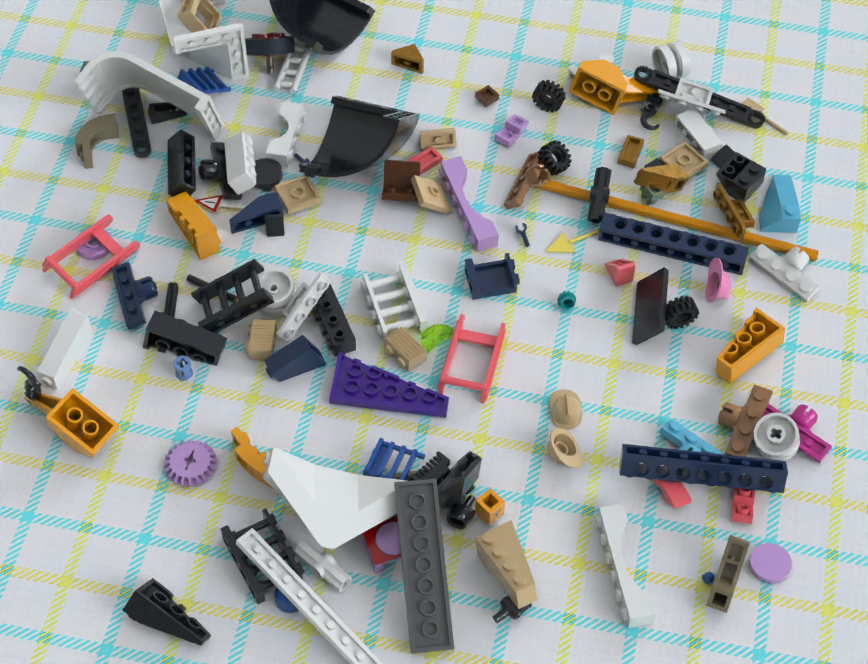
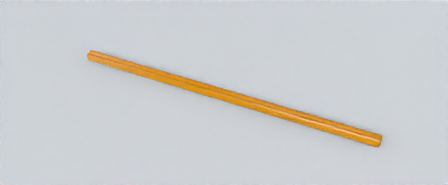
M548 180L545 185L536 187L589 201L590 197L589 190ZM609 196L608 204H606V206L739 241L737 235L733 233V229L727 226ZM746 231L744 241H741L756 246L762 243L771 250L786 254L792 247L801 248L799 252L805 251L809 256V260L813 261L817 260L819 254L818 250Z

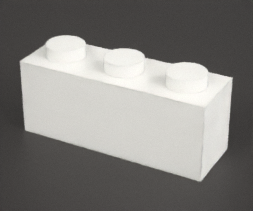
M695 108L676 115L674 127L684 140L705 159H711L722 148L721 138L717 137L712 127L704 121L702 115Z

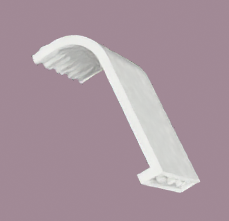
M109 51L96 56L78 73L74 81L94 112L101 114L111 98L118 92L128 88H141L201 120L208 135L215 140L225 126L210 96L125 51Z

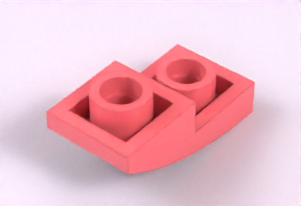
M652 480L663 491V499L674 509L692 502L690 495L681 482Z
M741 488L733 489L731 521L752 524L755 491Z

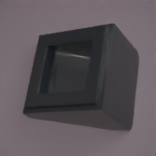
M724 145L711 158V161L721 168L735 154V151L728 145Z
M283 214L265 215L266 236H284Z

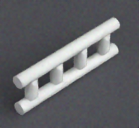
M295 39V51L302 52L303 56L302 58L292 57L293 53L285 55L273 86V90L276 92L280 90V87L290 88L289 92L291 94H296L311 51L302 45H297V40ZM289 63L299 64L298 69H288ZM285 75L295 76L293 82L284 81Z

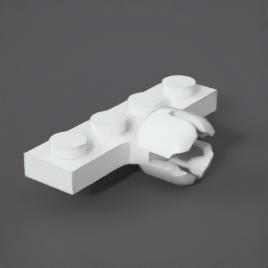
M761 243L749 256L750 260L808 302L820 289V286L801 272L809 263V256L806 252L802 251L800 253L801 248L792 247L785 256L781 257Z

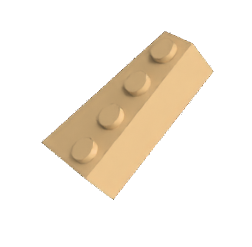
M512 520L475 537L477 554L517 608L520 609L536 601L535 582Z

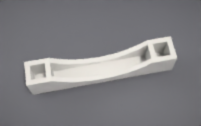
M624 504L599 507L598 516H595L597 528H600L602 532L600 540L602 546H605L607 550L605 558L607 564H610L612 571H610L612 583H616L617 586L615 590L616 599L622 604V620L627 622L628 628L651 625L654 623L655 611L650 595L644 592L632 580L622 560L621 542L628 526Z

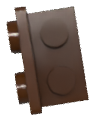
M385 160L382 200L418 202L411 178L414 175L420 177L421 163L418 161Z

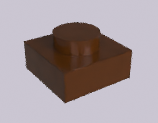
M487 85L475 92V98L487 107L499 100V94Z

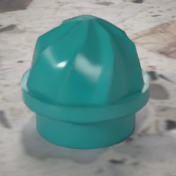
M563 291L558 296V305L564 310H570L575 306L576 296L570 291Z

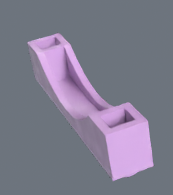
M459 156L441 161V169L438 170L440 179H444L445 189L447 193L450 192L451 202L453 206L456 205L457 215L459 219L462 218L463 227L465 232L469 233L471 245L475 246L477 252L498 247L499 234L493 222L477 213L465 197L463 188L467 181V168L462 157Z

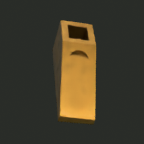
M674 163L641 168L637 172L634 183L666 192H677L683 189L690 177Z

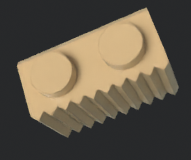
M252 319V325H248L250 341H246L245 351L249 352L251 360H265L274 354L277 332L276 320Z
M402 326L384 338L385 352L389 356H393L401 368L405 367L408 372L427 360V350Z

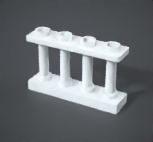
M406 263L399 264V272L393 276L369 281L367 273L363 274V281L360 282L363 292L367 293L366 302L368 307L371 306L372 320L377 322V334L382 336L383 342L384 338L387 337V332L395 331L400 326L403 328L418 327L420 334L428 332V320ZM396 282L403 285L400 290L374 295L372 289ZM403 296L408 298L407 304L380 310L378 302ZM406 311L413 312L414 316L411 319L385 325L383 317Z

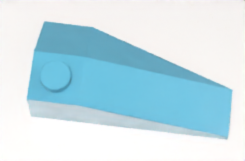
M773 175L759 215L760 232L797 233L801 217L791 175Z

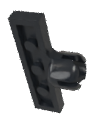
M211 142L210 149L213 160L204 159L200 161L201 165L198 167L199 178L203 181H218L223 199L241 200L243 194L238 195L228 184L225 143Z

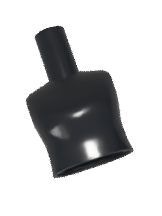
M469 495L464 503L460 505L455 503L452 506L451 512L447 516V522L451 526L465 529L467 524L472 521L476 513L471 508L476 500L475 497Z
M506 596L500 601L502 610L492 616L496 623H499L507 616L517 620L526 610L532 607V604L530 603L518 609L511 598Z

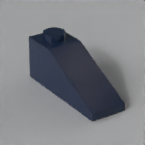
M273 192L259 196L229 220L231 233L234 234L265 225V215L283 214V207L277 193Z

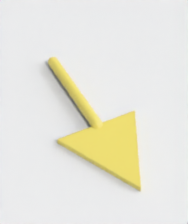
M599 229L568 240L565 234L562 233L545 252L576 253L571 243L598 234Z

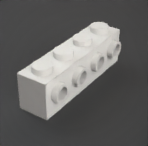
M242 131L224 141L228 184L238 195L253 188L256 185L257 176L254 167L256 164L253 157L255 155L252 147L253 141Z

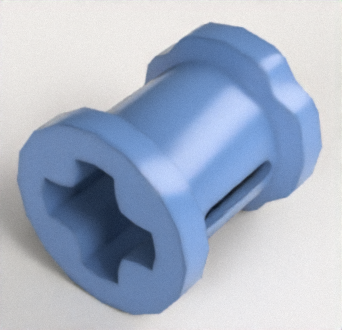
M187 356L177 357L173 362L176 369V377L180 381H187L193 376V370L190 368L191 360Z

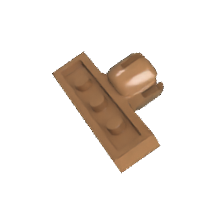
M538 152L528 155L503 204L507 210L521 206L532 186L545 185L550 179L549 170L547 168L543 169L544 164H539L541 159L537 157L540 155Z
M754 384L743 407L729 402L722 406L723 410L719 413L718 423L734 431L725 450V455L746 457L754 439L755 426L766 411L773 394L772 390Z

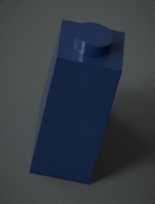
M303 335L264 360L267 365L266 372L271 378H276L279 382L326 365L320 350Z

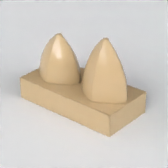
M455 127L420 131L421 150H426L431 146L434 149L455 147Z

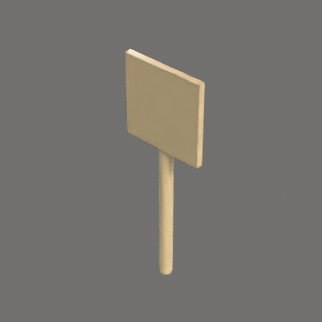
M750 98L741 103L761 112L765 109ZM765 117L766 122L788 135V131Z

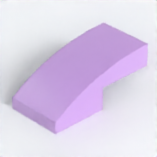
M514 114L505 122L504 128L495 134L494 140L510 147L526 129L529 121Z

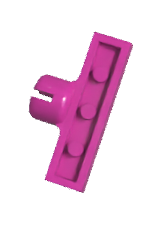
M768 404L763 416L782 412ZM798 405L793 413L788 415L795 421L799 429L800 446L798 450L820 464L832 449V446L810 431L817 422V413L812 408L807 412V405Z

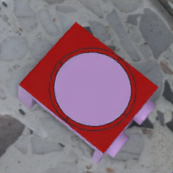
M397 517L381 522L361 533L362 542L375 574L383 572V564L401 558Z

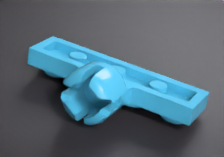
M673 419L661 427L659 432L679 446L678 450L723 454Z

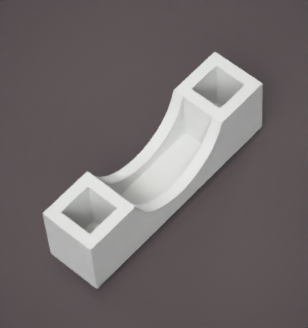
M283 101L280 108V126L285 128L287 132L283 136L269 141L266 158L276 160L282 167L288 168L289 162L293 161V150L298 145L297 137L301 135L302 122L306 120L303 104Z

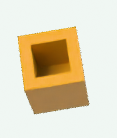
M491 488L475 502L476 514L489 526L504 514L505 501Z

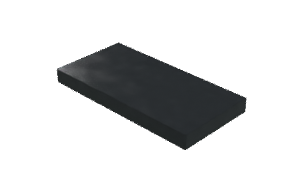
M665 267L637 282L632 343L636 346L664 332L669 270Z

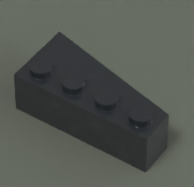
M154 311L146 328L143 348H158V352L166 353V351L175 352L178 357L192 356L194 361L217 366L225 349L227 338L219 333L205 330L201 326L187 323L183 319H176L164 312Z

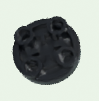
M270 158L255 160L256 165L254 167L257 176L254 187L265 192L271 191L272 187L279 184L283 179L282 166L279 162Z

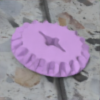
M190 439L187 442L182 440L180 444H175L174 448L169 449L168 454L165 455L164 469L168 478L182 486H195L207 481L213 475L217 466L216 454L212 447H209L206 442H200L199 439L197 441ZM193 457V461H194L195 463L192 462V463L187 467V461H189L190 458Z

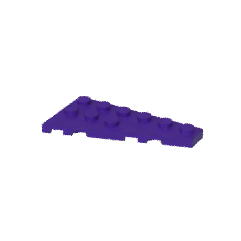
M339 351L329 404L446 418L449 397L428 388L418 387L414 382L401 380L395 374L373 365L363 364L361 360L346 357L344 353Z

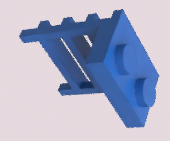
M199 67L196 71L192 68H189L188 71L180 69L177 79L205 94L231 91V88L227 87L217 77L214 70L209 67H205L204 70Z
M380 438L364 468L363 476L395 479L394 476L404 455L407 454L410 455V458L399 479L406 480L416 457L424 460L425 454L419 453L416 449H407L404 445L402 447L395 445V442L392 441L391 443L386 442L383 438ZM393 451H398V456L389 475H383V471Z

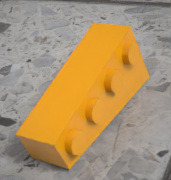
M185 191L166 200L168 212L200 260L220 252L219 244L221 240L217 234V229L198 207L193 197H190Z
M756 307L753 315L745 321L742 329L737 331L735 338L727 344L717 357L716 374L731 384L783 344L785 327Z

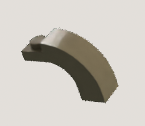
M115 113L98 116L88 121L78 131L75 147L81 162H85L86 169L93 168L92 151L98 143L108 139L119 138Z
M732 535L729 536L706 606L727 613L750 544L749 541Z

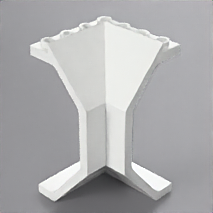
M159 0L172 51L175 54L189 51L192 61L204 67H209L231 80L249 77L242 22L190 33L189 29L177 17L182 0ZM210 0L214 6L225 4V0ZM198 10L196 11V16L200 14Z

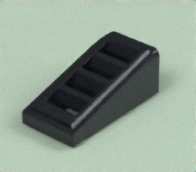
M168 102L150 103L148 107V116L151 124L187 115V112Z

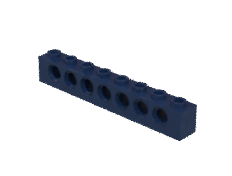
M604 213L598 236L599 241L709 267L713 258L717 257L722 262L723 271L738 275L743 274L749 247L740 244L729 243L609 213Z
M622 444L619 462L620 475L629 478L658 479L668 482H686L688 484L723 486L731 489L741 488L751 491L760 490L770 493H784L788 476L786 461Z

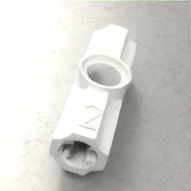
M302 540L294 551L295 555L309 566L311 572L318 579H324L339 593L341 591L344 592L349 587L352 577L337 565V562L329 553L321 552L308 540Z

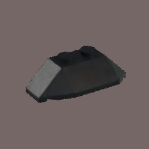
M469 451L450 469L451 472L437 484L439 507L449 509L455 503L460 505L466 499L464 494L468 495L475 488L473 484L479 477L482 461L480 456Z

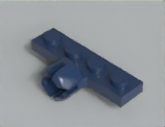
M129 262L111 268L128 330L146 324L142 303L158 296L156 283L152 281L153 278L147 276L135 280Z

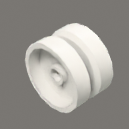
M677 40L667 45L656 46L652 50V63L655 70L678 79L687 77L690 74L689 54L681 41Z
M277 268L265 270L258 275L261 288L264 287L273 296L274 303L259 311L265 316L272 318L284 316L282 311L296 293L294 281L285 270Z
M770 413L763 416L757 422L754 429V440L759 453L765 459L786 461L797 453L800 446L799 429L792 418L783 413Z

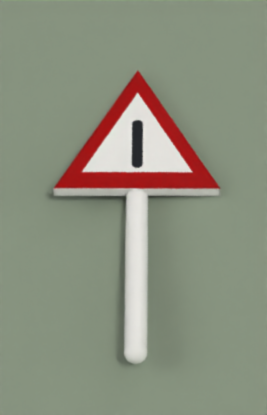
M223 195L195 200L196 203L215 214L218 207L240 210L245 208L244 206L221 203Z

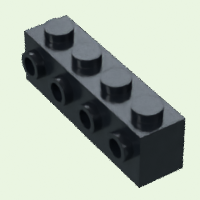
M181 129L168 140V195L172 197L185 191L191 196L196 191L195 137Z
M329 284L317 304L313 307V316L315 321L320 323L321 335L326 336L327 340L325 342L328 350H332L334 357H336L339 351L344 354L355 351L356 339L331 284Z

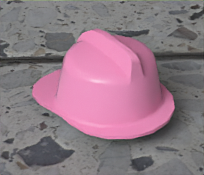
M717 257L713 258L708 269L705 298L710 303L715 299H728L732 287L731 278L723 271L722 262Z

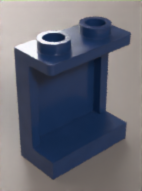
M505 253L503 260L475 265L472 258L465 259L464 271L473 300L517 292V285L520 284L519 275L514 272V259H510L509 253Z

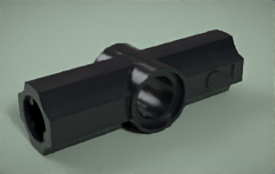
M607 167L596 168L594 184L591 186L587 221L596 224L602 223L606 204H608L612 170Z

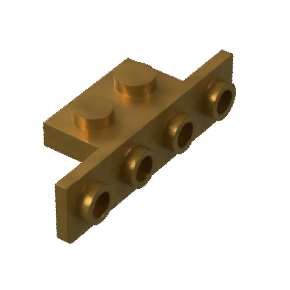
M716 183L713 198L718 202L721 212L724 213L727 222L730 223L733 229V233L737 235L740 242L744 241L746 228L754 227L755 220L742 199L730 200L721 183Z

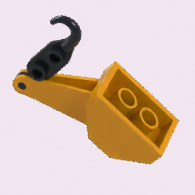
M604 59L582 61L568 92L612 115L615 114L620 103L645 100L641 107V125L648 130L659 128V124L651 126L647 123V119L655 116L663 102L660 93H657L658 90L638 83L634 78L624 76L620 67Z
M17 367V371H21L28 378L24 386V394L26 395L24 399L47 415L45 421L63 442L76 452L93 458L119 429L118 423L72 388L63 399L43 394L40 388L42 385L36 376L25 367Z

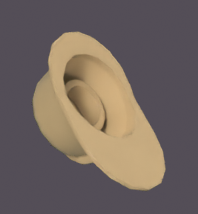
M565 389L554 392L549 402L552 422L559 428L566 430L574 429L582 420V407L579 396L575 392Z
M555 428L550 434V441L547 445L549 456L558 464H565L571 468H580L583 465V457L575 438L566 429Z

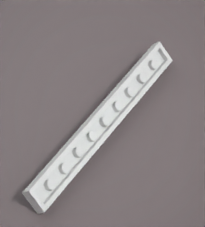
M253 528L236 540V545L350 664H383Z

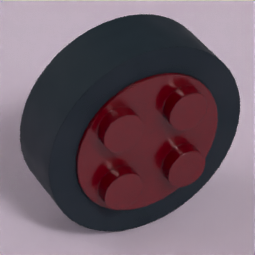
M285 33L252 34L251 38H245L246 54L266 57L267 73H274L273 56L295 52L294 37L285 36Z

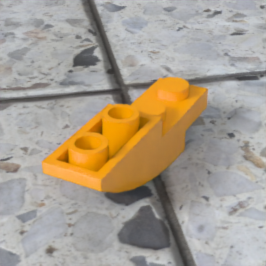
M238 427L232 429V441L236 445V448H234L236 460L250 475L271 487L263 479L266 466L263 462L266 451L260 454L256 446H251L250 439L245 432L242 433Z

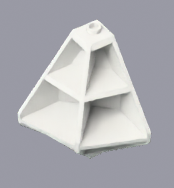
M274 447L269 452H266L263 462L266 465L263 479L290 504L318 545L332 550L397 514L394 482L406 481L356 475L315 465Z

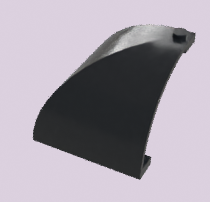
M270 0V5L276 19L290 35L305 45L304 48L313 52L316 50L326 55L336 54L353 43L375 13L372 7L358 0Z
M332 96L331 103L334 106L322 144L309 164L304 163L300 165L299 172L305 173L304 176L315 178V175L321 177H344L376 166L393 156L405 145L416 128L420 114L342 96Z

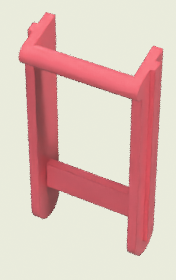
M111 215L103 217L53 255L47 256L42 263V271L44 273L52 268L71 287L69 296L71 299L111 271V268L119 265L135 253L140 247V243L134 241L123 249L104 231L113 221ZM95 237L113 257L77 283L57 263Z
M461 314L459 320H457L437 389H439L440 394H443L445 385L449 384L482 391L481 403H485L505 337L506 323H501L498 336L462 329L465 315ZM459 340L494 347L484 384L448 376Z

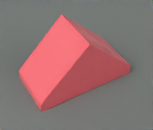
M621 258L605 263V267L615 286L633 282L634 261Z

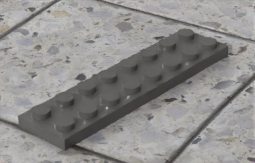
M425 479L394 482L410 652L415 654L454 650L437 480Z

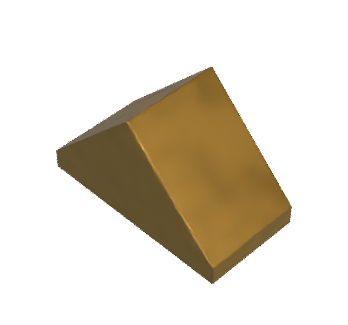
M415 44L392 50V65L423 74L424 59Z

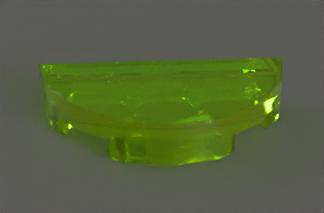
M436 324L426 328L421 336V345L427 350V354L452 334L453 328L443 324Z

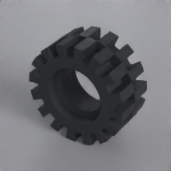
M542 80L533 92V103H536L537 107L540 106L542 111L546 109L545 112H549V110L551 113L557 112L566 98V93L563 92V87L559 88L560 85H555L554 81L550 83V80H546V82Z
M551 141L542 146L538 151L540 155L537 157L541 159L539 164H544L543 169L547 168L550 175H558L570 167L569 163L572 162L569 159L571 154L567 153L569 149H565L566 145H561V141ZM552 154L555 155L557 162L553 159Z
M686 295L685 298L680 296L679 299L676 297L674 301H668L669 304H666L665 321L671 329L673 327L674 329H678V327L683 328V325L688 326L689 322L693 323L694 319L698 318L699 310L692 297Z

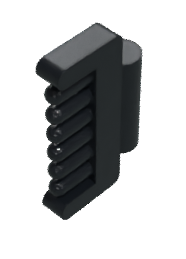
M436 452L433 460L430 459V463L427 462L426 466H422V469L418 470L419 473L411 474V480L436 479L437 483H439L451 472L448 468L450 459L441 452Z

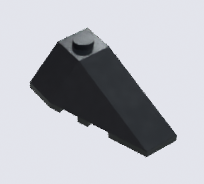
M154 578L136 589L123 608V611L128 614L130 619L140 624L200 646L211 637V634L196 618L189 617L185 613L186 608L183 604L177 605L172 599L174 595Z

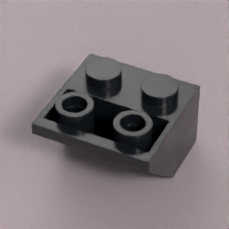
M735 152L716 173V176L730 197L736 200L742 199L745 203L762 185L766 168Z

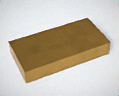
M627 135L617 164L634 168L645 139Z

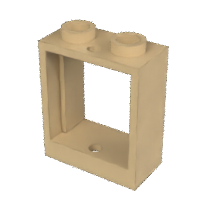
M182 0L177 17L191 32L217 28L222 14L210 0ZM197 10L205 18L204 24L195 15Z

